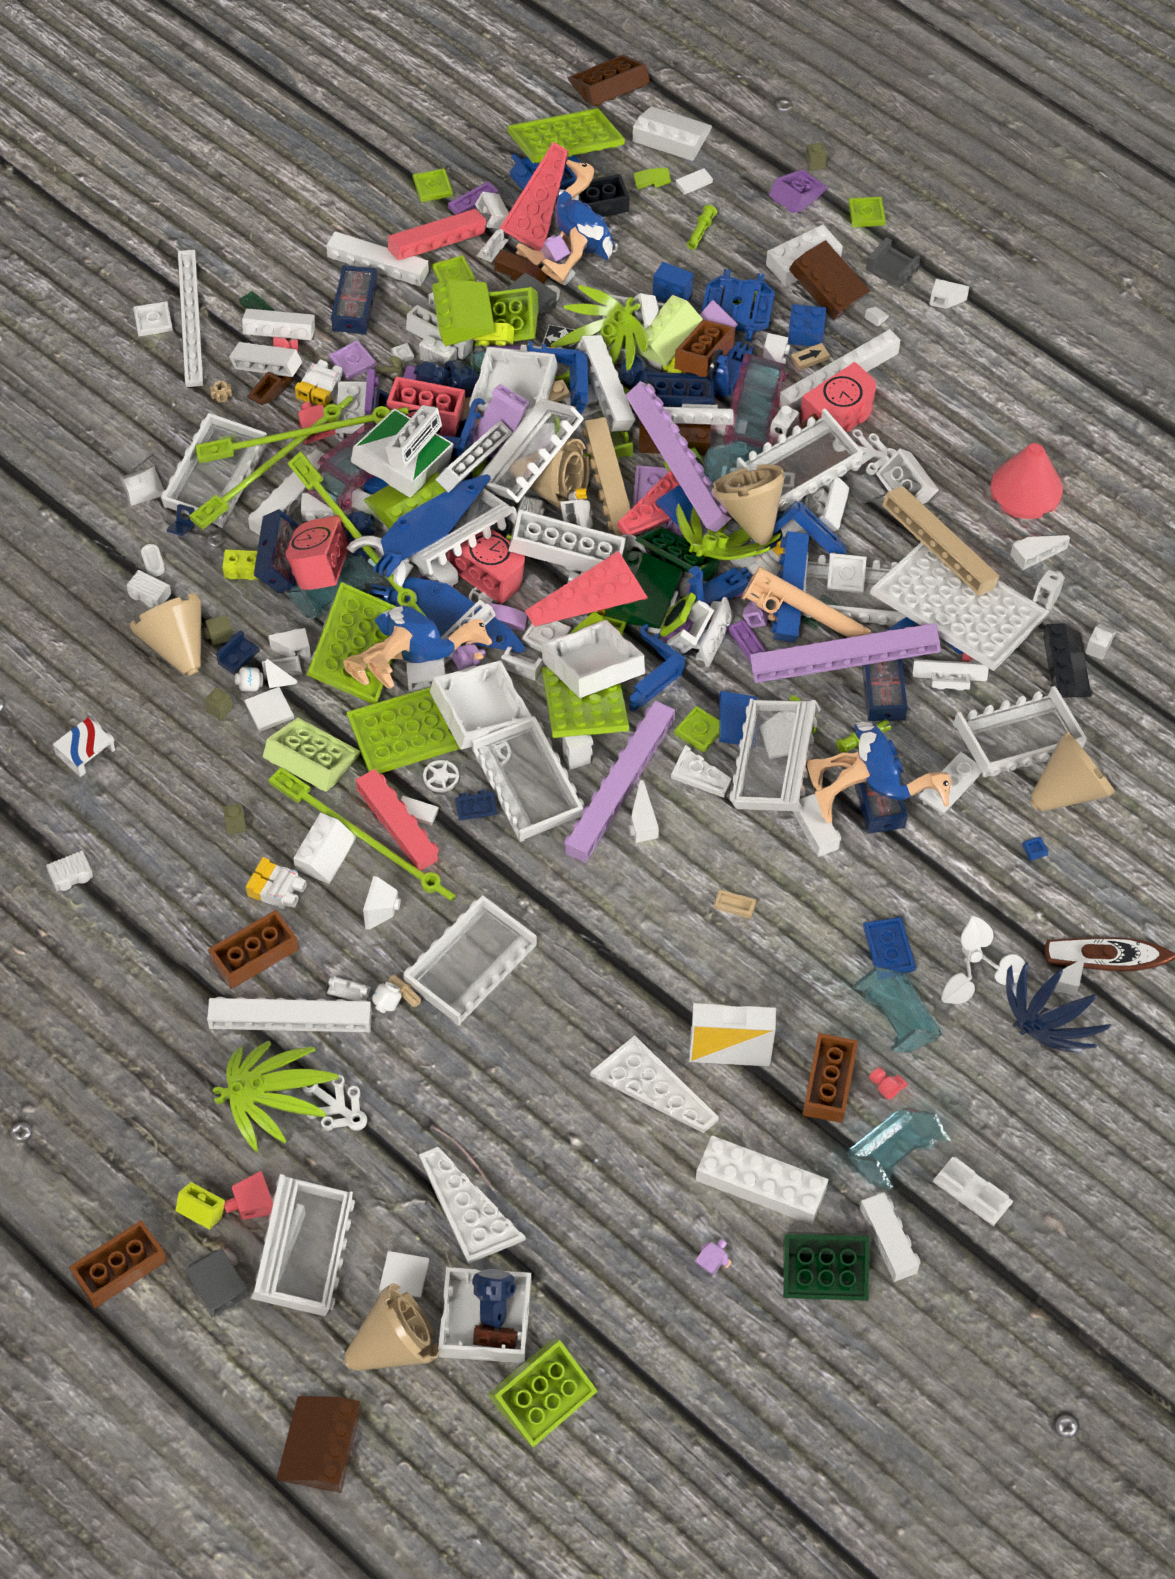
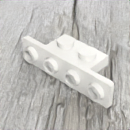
M682 404V407H663L670 413L673 423L734 424L733 409H718V405Z
M915 659L912 676L915 678H931L932 688L970 690V680L987 681L989 668L982 663Z

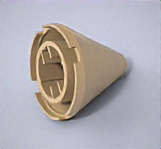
M568 438L529 489L561 509L560 502L569 501V494L576 491V489L586 488L587 492L590 463L589 456H584L582 450L586 449L584 443L579 439ZM538 452L514 462L510 468L514 479L518 476H525L529 470L527 464L529 462H536L540 456Z
M774 464L757 465L756 470L747 471V467L716 480L713 483L712 492L717 501L755 543H759V545L769 543L773 536L785 478L783 468Z
M188 594L189 600H181L178 597L160 604L139 616L141 621L137 624L135 620L129 624L132 632L183 675L188 674V676L197 674L199 672L198 669L201 667V600L198 594Z
M1067 732L1059 740L1030 796L1033 799L1030 803L1036 811L1040 809L1043 812L1107 798L1113 795L1115 790L1080 744Z
M392 1283L382 1290L346 1350L344 1362L350 1370L362 1371L425 1364L438 1358L439 1345L438 1343L434 1345L430 1337L435 1333L429 1320L408 1292L401 1294L397 1291L401 1288L398 1284Z

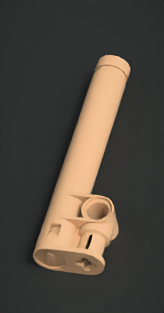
M760 566L753 574L741 597L743 600L747 598L754 602L755 606L768 613L776 612L784 601L847 638L871 633L869 628L863 627L862 624ZM769 599L774 601V607L771 609H767L765 605Z

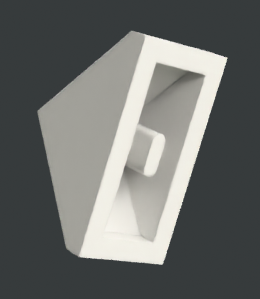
M268 659L265 661L269 688L297 683L296 679Z
M1083 960L1063 969V973L1054 991L1076 996L1084 965Z

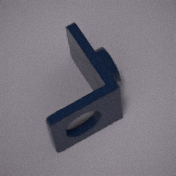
M178 504L176 521L167 528V532L184 536L194 527V523L190 520V517L185 519L181 515V511L186 510L191 515L195 509Z

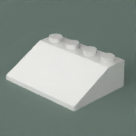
M651 106L639 116L633 126L632 142L694 161L712 125Z

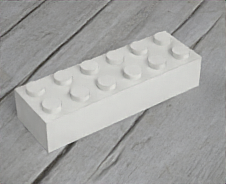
M519 510L508 551L586 572L618 551L622 555L626 538Z
M711 1136L696 1173V1181L811 1225H813L829 1180L715 1136Z

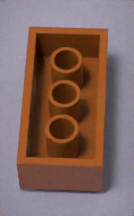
M703 319L675 350L674 369L706 377L711 366V359L713 360L717 349L723 350V356H725L734 346L735 327Z
M274 910L209 948L208 952L214 967L229 988L233 989L299 950L297 937L278 911Z
M818 1033L803 1116L843 1123L858 1040Z
M140 1220L69 1266L72 1277L95 1309L166 1263L167 1260L163 1249L143 1221Z

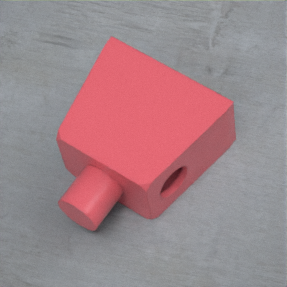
M310 402L304 403L301 406L302 410L298 412L300 428H308L323 417L324 407L320 404L312 406ZM336 429L314 433L305 439L304 443L306 445L337 434L335 432Z
M262 1171L231 1187L234 1198L225 1200L224 1208L226 1213L239 1210L242 1220L270 1215L273 1203Z

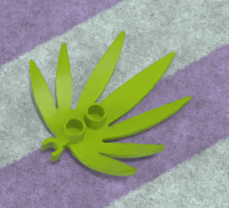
M578 285V288L593 300L606 305V307L594 304L564 305V309L585 315L606 316V318L570 332L552 343L551 347L572 345L580 342L582 336H594L601 331L599 335L602 336L603 341L606 343L607 350L613 343L609 356H611L612 363L615 365L626 336V370H630L635 357V338L643 352L647 351L645 330L641 323L632 315L633 311H637L641 304L636 303L632 306L634 298L629 297L624 307L618 300L605 292Z
M679 503L676 508L681 532L691 544L689 551L697 552L696 556L699 557L704 555L720 560H736L755 556L769 551L770 547L762 550L759 549L768 546L781 536V533L773 536L769 543L764 545L753 543L741 546L748 542L751 537L743 528L729 535L724 534L723 531L727 525L726 523L717 532L709 529L708 533L702 537L700 517L695 508H692L691 528Z
M270 1041L255 1048L243 1063L244 1049L242 1046L238 1047L231 1055L226 1070L228 1088L215 1087L213 1089L214 1094H221V1096L215 1098L214 1101L216 1104H223L227 1099H230L234 1120L240 1132L255 1152H258L257 1140L246 1112L268 1134L280 1142L286 1143L285 1137L275 1122L262 1109L254 1105L255 1102L287 1112L326 1117V1113L304 1100L288 1095L269 1093L270 1091L300 1088L339 1079V1076L335 1073L312 1069H291L268 1073L316 1051L314 1047L298 1048L280 1053L264 1061L252 1071L250 1070L271 1045Z

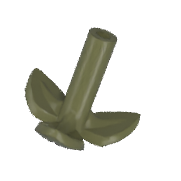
M397 356L389 358L394 366L376 367L377 374L396 372L397 377L403 378L405 372V363Z

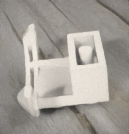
M363 536L355 539L346 548L354 553L360 547L369 545L376 549L375 553L380 559L384 555L381 538L374 536ZM371 558L368 560V563L371 565H376ZM408 558L401 561L400 565L392 573L394 575L393 582L402 587L405 579L414 567L409 563L410 560Z

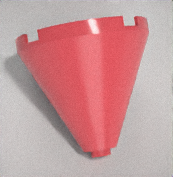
M1032 443L996 469L991 480L990 491L993 500H997L1001 505L1000 509L1018 518L1036 519L1042 517L1044 513L1052 512L1057 508L1062 497L1063 485L1043 446Z

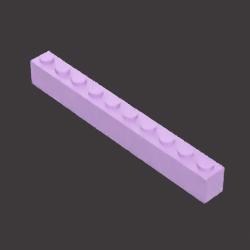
M640 381L625 395L706 528L717 532L732 517L714 497L711 479L704 474V468L696 461L695 453L688 448V442L679 433L680 429L672 422L670 413L663 408V402L655 395L654 387Z
M934 623L898 630H888L881 633H869L857 637L851 636L839 640L833 639L827 642H816L810 645L794 646L768 652H757L756 654H750L754 681L759 683L941 652L937 624Z
M657 701L653 703L652 707L649 706L647 708L643 721L640 720L638 722L635 734L630 735L627 741L628 745L625 749H621L618 761L611 765L610 774L608 777L603 778L600 785L601 788L599 791H595L592 796L591 804L584 808L583 817L581 820L576 821L572 834L567 835L564 841L565 854L582 862H587L674 722L675 709Z

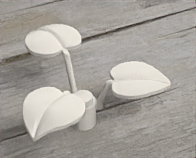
M970 916L969 922L961 935L962 952L966 956L964 961L966 962L968 976L966 977L965 974L958 973L949 979L941 996V1001L944 1003L961 1004L973 996L975 986L970 981L972 979L970 962L977 963L984 959L991 966L998 969L995 972L994 978L1003 985H1006V974L1010 965H1012L1014 983H1017L1021 969L1025 964L1024 960L1016 954L1004 956L999 965L988 959L983 954L981 947L991 944L993 931L984 920L976 916Z

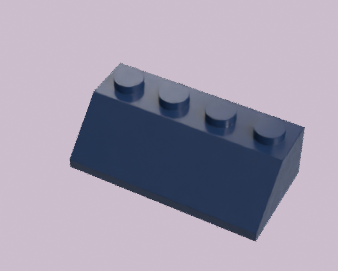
M644 372L643 383L654 387V393L662 400L663 407H682V404L714 405V380L712 382L708 381V378L700 377L697 374Z

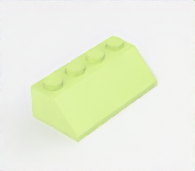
M672 295L659 310L650 326L644 329L647 336V351L643 352L636 341L637 355L667 367L675 357V350L703 320L702 317L687 300Z

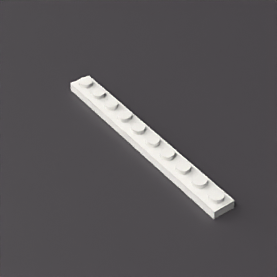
M195 250L178 251L185 385L186 387L203 386Z

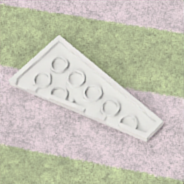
M635 1035L590 1072V1076L702 1133L706 1132L719 1120V1117Z
M439 1147L419 1154L420 1161L467 1264L526 1240V1237L513 1226V1223L500 1213L498 1208L477 1186L475 1187L469 1181V1178L455 1166Z

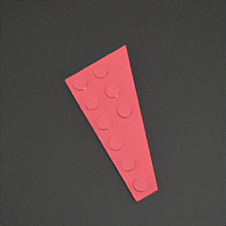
M555 142L550 146L500 227L506 234L536 251H541V248L544 246L543 243L548 237L568 156V150Z
M671 470L618 521L617 527L623 535L636 536L672 520L656 503L658 498L680 485Z
M618 551L526 609L525 612L534 627L645 600L648 597Z

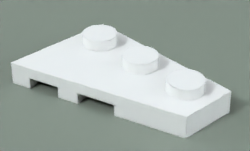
M685 745L671 774V779L724 798L731 784V778L715 766L709 765L704 761L703 757L697 756Z

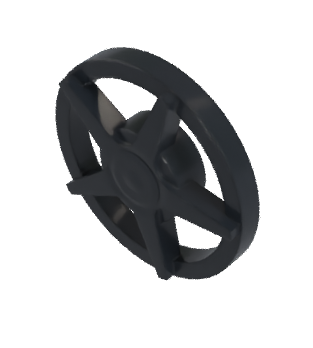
M717 349L713 360L711 359V366L706 376L708 381L712 382L716 377V370L720 364L717 360L720 355H723V350Z

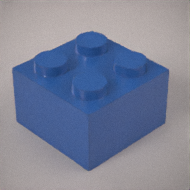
M662 261L653 275V296L656 297L657 301L666 303L672 295L689 302L692 297L694 273Z
M792 304L788 344L813 347L823 343L826 307Z

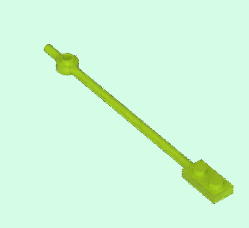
M351 395L347 396L338 405H327L323 409L324 416L310 427L339 421L341 411L354 401ZM310 435L296 437L222 498L214 495L189 515L190 520L202 530L229 509L228 501Z
M380 406L375 408L370 415L232 443L231 438L197 444L199 463L233 457L234 450L374 421L378 424L392 410ZM407 407L396 409L405 415L409 414Z
M300 451L287 464L308 490L316 489L336 516L339 515L341 522L355 539L363 537L320 484L324 478L305 454ZM363 546L364 551L377 564L380 560L379 556L371 546ZM393 574L389 578L386 577L398 592L397 601L401 606L411 607L426 616L416 604L417 595L414 591L407 588L404 589L403 586L400 587L393 582ZM408 596L411 597L409 602L406 601Z
M282 767L268 779L270 785L296 803L303 799L325 815L338 819L354 835L421 880V887L425 892L434 893L437 891L451 902L456 898L455 894L441 885L439 875L433 872L424 874L308 794L311 791L310 786Z

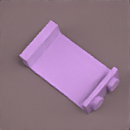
M499 384L493 390L492 395L494 396L474 431L472 445L500 420L514 432L528 409L530 402L504 385ZM507 439L505 440V442H504L501 446H499V447H498L490 456H488V457L494 458V456L498 453V451H499V450L502 448V446L506 443Z

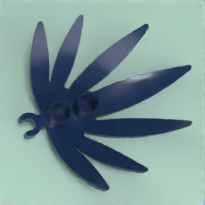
M1028 962L1021 969L1017 990L1015 988L1012 965L1009 966L1006 974L1007 999L1017 1019L1013 1026L1021 1029L1019 1032L1021 1035L1025 1033L1030 1034L1038 1042L1050 1048L1066 1052H1083L1084 1049L1096 1048L1099 1045L1065 1039L1092 1036L1109 1029L1111 1024L1054 1029L1069 1023L1079 1016L1096 999V994L1062 1004L1050 1010L1045 1008V1004L1054 992L1063 973L1061 968L1037 991L1027 1009Z

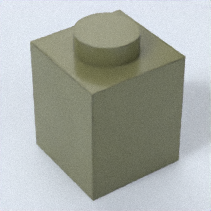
M824 143L808 144L806 162L809 171L825 169L827 153Z
M227 615L205 621L207 628L204 629L206 639H210L213 646L230 640L233 630Z
M215 687L204 699L206 712L220 721L233 709L231 696L218 687Z
M242 803L224 806L223 812L227 834L247 832Z

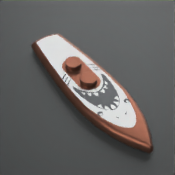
M1120 937L1047 940L1044 950L1048 964L1070 966L1083 960V968L1106 971L1146 970L1175 960V953L1165 947L1143 940Z

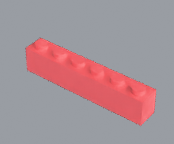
M472 209L388 236V251L400 261L485 234L486 219L476 209Z
M373 769L355 779L356 790L413 866L421 871L437 862L439 850L436 844L429 841L428 835L423 828H419L416 818L407 812L405 803L398 800L395 790L392 787H388L383 774H379L376 769Z

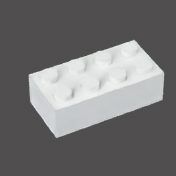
M821 225L768 250L766 266L786 287L798 281L789 271V268L806 251L826 240L841 257L843 246L824 225Z

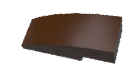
M503 250L499 251L494 261V270L511 275V280L516 281L524 273L529 274L544 285L548 278V275L535 264Z
M267 372L247 397L260 405H264L280 395L294 381V376L274 375Z

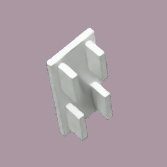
M338 382L337 405L349 395L354 399L353 402L341 411L339 421L365 416L367 382ZM365 423L338 428L335 432L340 434V437H344V434H357L358 438H361V434H364Z
M723 597L721 602H712L710 608L714 612L709 619L711 623L707 630L704 629L696 646L693 647L699 649L695 657L696 660L704 661L706 667L710 666L728 630V626H730L734 618L726 597Z
M962 752L942 771L949 773L951 776L952 784L949 792V806H944L940 795L934 789H925L919 795V798L923 800V804L933 807L940 816L944 815L982 774L978 764Z
M952 1157L933 1180L936 1185L992 1226L998 1222L1013 1203V1200L990 1182L982 1179L974 1170L956 1157Z

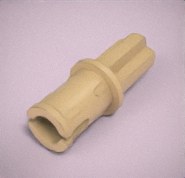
M397 974L389 978L388 982L400 988L401 998L403 997L412 1007L420 1005L421 998L411 989L410 984H406Z

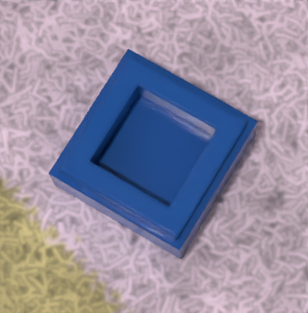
M1041 836L1022 843V847L1030 861L1048 855V850Z

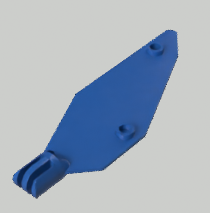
M485 474L461 482L449 493L445 491L399 517L381 539L384 555L373 567V571L389 578L401 561L448 535L491 480V476Z
M410 577L402 585L404 589L407 588L416 593V604L426 617L436 624L440 637L475 605L474 602L447 583ZM371 584V588L377 590H370V595L379 597L378 599L384 598L381 600L396 607L401 606L397 601L398 592L394 587ZM408 596L406 601L409 602L411 597ZM479 607V608L475 611V614H476L479 610H481L482 608ZM495 617L485 625L487 635L491 639L492 644L487 646L483 643H472L506 650L509 646L512 647V652L517 653L525 651V646L513 631ZM503 637L502 642H497L498 638Z

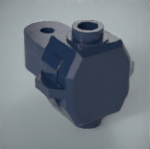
M635 354L630 370H626L625 357L619 369L618 378L621 384H624L626 387H633L640 381L643 382L644 372L659 371L648 367L645 361L642 360V357Z
M423 361L421 365H416L413 374H416L415 380L448 386L449 371L444 367L429 361Z
M447 361L444 368L449 371L448 386L465 390V398L471 397L480 374L471 365L466 366L462 361Z
M357 511L347 515V518L362 536H372L375 533L374 524H376V519L373 514ZM342 523L349 543H351L355 538ZM362 547L352 553L357 561L369 557Z
M486 1269L473 1276V1294L480 1300L481 1323L500 1328L506 1319L507 1299L514 1296L516 1284L514 1283V1276L509 1272Z

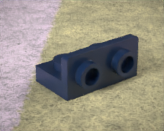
M240 630L237 634L232 635L224 646L218 649L216 654L218 664L235 675L259 652V647L246 639L244 632Z
M489 789L477 791L478 794L470 795V792L458 794L459 797L455 798L459 821L497 815L494 792H489Z

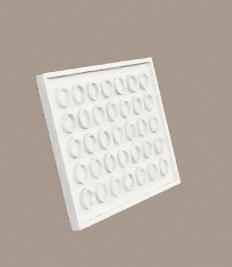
M922 542L874 585L870 591L871 595L921 626L936 623L940 638L993 671L1045 620L1050 612L999 580L994 590L978 596Z

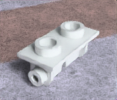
M502 229L494 232L477 254V257L491 263L493 262L499 251L509 241V239L504 238V231Z
M334 976L329 979L330 987L327 994L350 1001H367L372 987Z

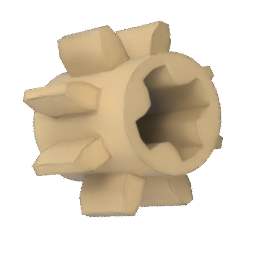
M224 380L217 381L214 387H210L212 399L216 398L218 402H227L229 396H232L231 385L226 384Z

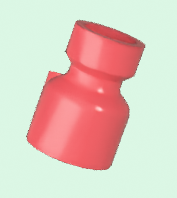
M273 337V347L296 349L298 352V339L287 341L285 338Z
M881 1067L875 1069L869 1076V1079L874 1084H878V1091L887 1100L892 1099L900 1090L905 1089L908 1085L900 1075L894 1077L886 1076V1072Z

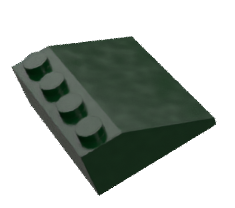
M661 525L637 536L635 539L639 544L650 550L653 555L663 557L668 563L681 567L684 572L690 573L689 570L692 567L698 566L703 572L702 581L707 582L714 578L721 562L720 559L704 555L696 556L697 552L689 551L691 544L685 538Z
M627 550L624 560L648 599L605 609L607 617L624 621L626 624L638 626L648 624L650 628L660 629L683 571L646 553Z
M784 1232L783 1298L868 1301L870 1236L868 1234Z

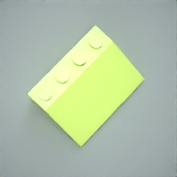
M296 718L267 738L263 758L326 792L336 785L360 755L361 751L306 721Z

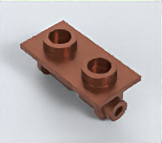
M482 1323L475 1325L473 1333L474 1345L502 1348V1345H505V1349L516 1348L518 1331H515L514 1328L500 1327L498 1331H494L495 1327Z

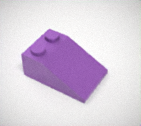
M802 169L776 178L769 196L776 203L786 207L789 212L797 213L810 205L828 187Z

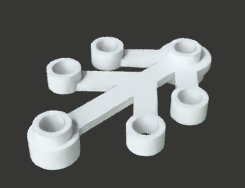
M858 429L853 430L850 435L853 441L859 442L863 446H858L863 451L861 465L873 457L879 458L877 462L869 463L866 467V472L870 475H874L897 452L892 448L887 449L874 433L870 434L867 440ZM835 439L833 442L834 450L837 452L845 451V448ZM872 446H876L879 451L875 450ZM861 465L858 466L857 468H852V470H853V471L859 470V468L861 467Z
M338 1075L339 1079L342 1080L340 1084H336V1080L332 1081L335 1087L336 1099L319 1088L318 1084L313 1085L311 1088L302 1087L305 1095H315L329 1105L327 1107H319L326 1115L341 1114L345 1117L335 1120L328 1116L324 1117L321 1121L324 1130L329 1131L333 1128L348 1126L354 1131H359L366 1126L367 1117L364 1112L360 1111L359 1097L361 1093L357 1086H351L348 1089L352 1111L345 1107L343 1089L345 1080L342 1075ZM352 1091L358 1092L356 1095H351ZM307 1115L309 1119L317 1118V1116ZM359 1117L360 1121L354 1122L353 1119ZM327 1121L331 1122V1125L325 1126L324 1124Z

